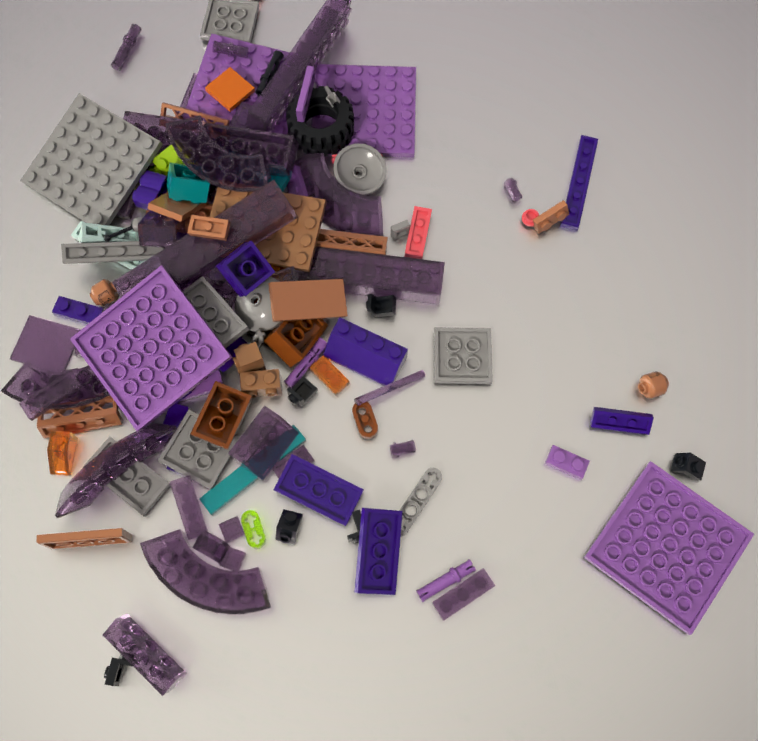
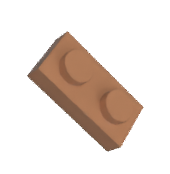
M563 200L533 219L534 228L538 234L547 231L552 225L564 220L569 215L567 203Z
M191 215L187 233L190 236L227 241L231 222L226 219Z

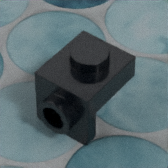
M372 293L368 294V301H366L367 311L375 318L396 315V297L394 295L376 297Z
M304 376L292 388H287L288 399L295 405L298 403L301 407L318 391V388Z
M691 452L676 453L671 471L674 473H684L695 481L702 480L706 462Z
M283 509L276 527L275 539L282 543L294 545L303 514Z
M360 510L352 512L358 532L347 535L348 542L353 541L354 544L359 543Z
M120 654L119 658L112 657L110 666H107L104 673L105 685L119 686L124 665L137 667L138 662L132 661V656Z

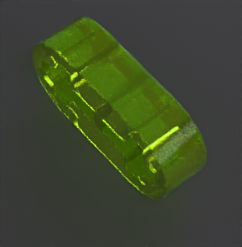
M248 510L241 517L246 540L252 548L260 549L266 543L264 529L259 515L253 510ZM249 515H251L253 518L256 517V519L253 520V528H251V525L248 522L245 523V521L248 520ZM254 531H256L259 537L262 536V539L259 540V544L251 542V540L254 539Z

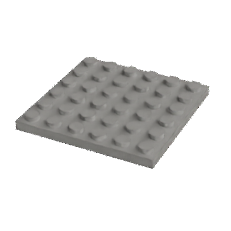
M79 93L20 181L85 223L109 226L163 143Z

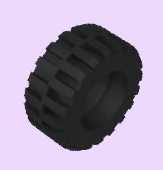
M324 86L313 87L304 122H298L296 116L299 96L295 95L287 107L286 120L290 140L298 150L302 149L303 153L307 155L309 153L315 157H318V155L327 157L331 153L334 155L338 153L339 149L341 151L345 148L346 144H349L352 140L351 137L354 134L352 104L349 103V99L346 96H343V93L338 90L334 91V88L329 87L331 92L338 96L340 103L338 101L335 102L332 108L326 100L328 94ZM317 115H327L336 120L329 127L321 129L312 128L306 124L310 118Z

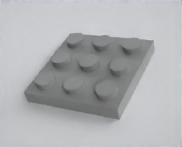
M209 0L200 33L201 40L209 41L212 33L251 43L259 10V2L249 0Z
M434 327V383L492 384L491 328Z
M189 409L159 457L158 462L211 490L241 437L235 435L227 450L190 435L199 414Z

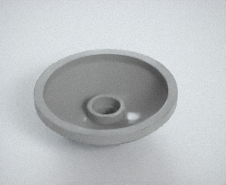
M360 143L351 144L343 148L337 154L333 165L334 177L339 186L346 192L359 196L369 195L377 191L382 186L387 172L386 163L382 155L375 148ZM359 172L361 176H357L355 173Z
M267 278L247 296L239 297L237 294L235 313L248 326L250 331L256 332L260 330L261 332H267L276 328L282 322H273L268 283L279 282L275 278Z

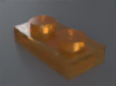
M324 355L309 367L310 371L335 396L350 384V381Z

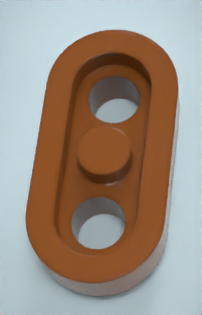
M358 401L352 408L358 432L361 437L372 439L378 432V425L372 407L367 401ZM363 409L366 413L361 415L359 410ZM370 427L372 431L366 432L364 429Z

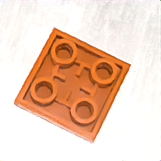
M229 67L205 87V91L231 112L253 94L255 88Z

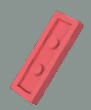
M414 206L404 257L422 260L432 209Z

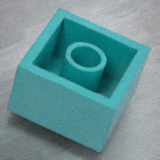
M169 163L167 177L169 198L175 201L187 200L195 204L206 203L210 185L207 169Z

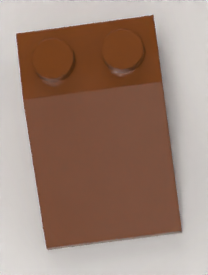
M323 319L282 321L276 328L272 329L263 341L291 368L304 359L328 324Z
M215 381L190 435L228 450L246 416L252 396Z

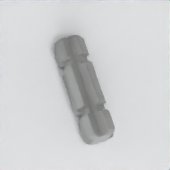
M257 330L251 343L256 341L258 348H260L266 336L265 333Z

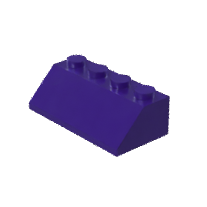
M339 317L330 334L323 357L391 389L407 359L408 349Z

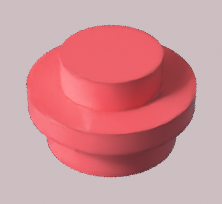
M535 209L526 210L522 214V222L526 226L533 227V219L538 217L539 213Z

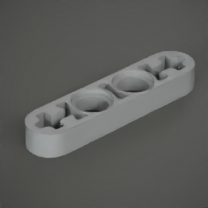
M429 468L424 473L399 510L403 511L402 515L406 519L411 520L410 523L407 520L405 521L403 526L405 530H401L400 537L407 534L439 486L442 474L437 468ZM435 473L437 474L436 479L438 480H433L431 482L430 487H433V489L431 490L425 484H427L430 478L428 474L433 475ZM418 489H425L428 496L420 499L417 497L416 492ZM408 505H414L417 512L415 515H408L405 508Z

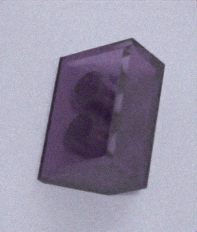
M264 406L228 454L233 461L264 481L299 433L280 415Z

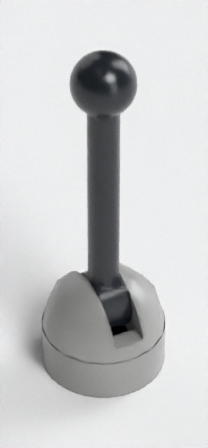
M139 216L131 221L130 227L110 235L105 234L103 238L106 242H109L111 238L130 230L135 232L145 231L147 229L146 222Z

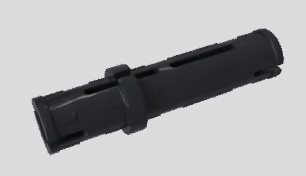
M278 50L274 51L265 73L260 77V84L255 91L259 97L265 98L269 87L274 83V76L284 58V54Z

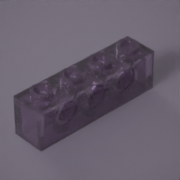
M128 614L116 618L103 633V636L162 696L174 689L186 675V672Z

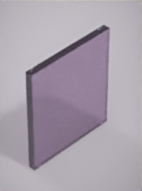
M29 315L10 356V360L63 375L75 349L70 338L81 329Z

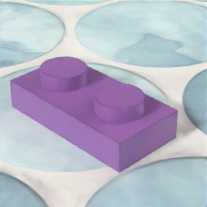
M295 165L289 170L292 175L287 184L288 192L290 194L308 196L301 168Z
M552 445L545 464L582 480L590 461Z

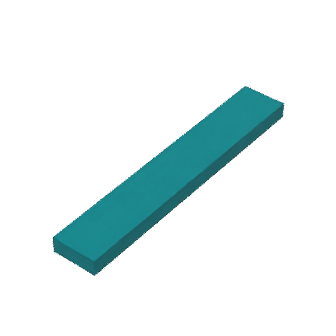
M293 424L199 498V500L211 515L215 514L306 441L305 437Z

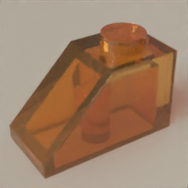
M52 430L50 432L47 454L51 475L71 476L78 441V437L72 432Z

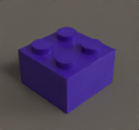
M252 240L243 243L216 265L217 269L239 297L247 296L275 273Z

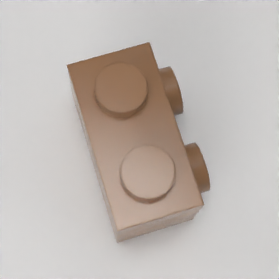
M256 341L250 344H242L237 349H234L236 357H233V361L239 375L241 372L266 370Z
M279 369L240 373L241 391L251 395L252 399L261 396L273 397L282 395Z

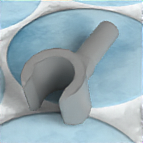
M325 86L324 89L328 94L326 100L333 108V104L337 101L340 103V99L334 92H331L328 86Z

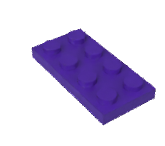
M292 454L273 490L346 527L364 489Z
M362 508L355 593L396 595L403 511Z

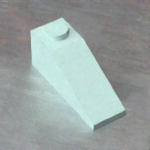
M82 222L79 243L106 242L103 238L105 234L110 235L125 228ZM130 230L111 238L109 242L140 241L139 232Z

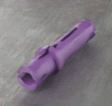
M322 338L316 341L304 359L298 363L286 380H284L287 386L292 388L305 375L311 365L319 360V355L326 348L327 342Z
M468 559L456 568H450L446 574L416 590L421 601L424 602L453 583L461 582L460 579L475 572L476 569L474 566H471L473 565L471 560Z

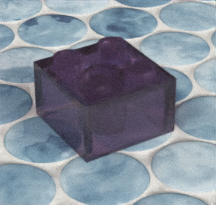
M150 210L138 223L139 246L177 248L186 236L185 220L180 222Z

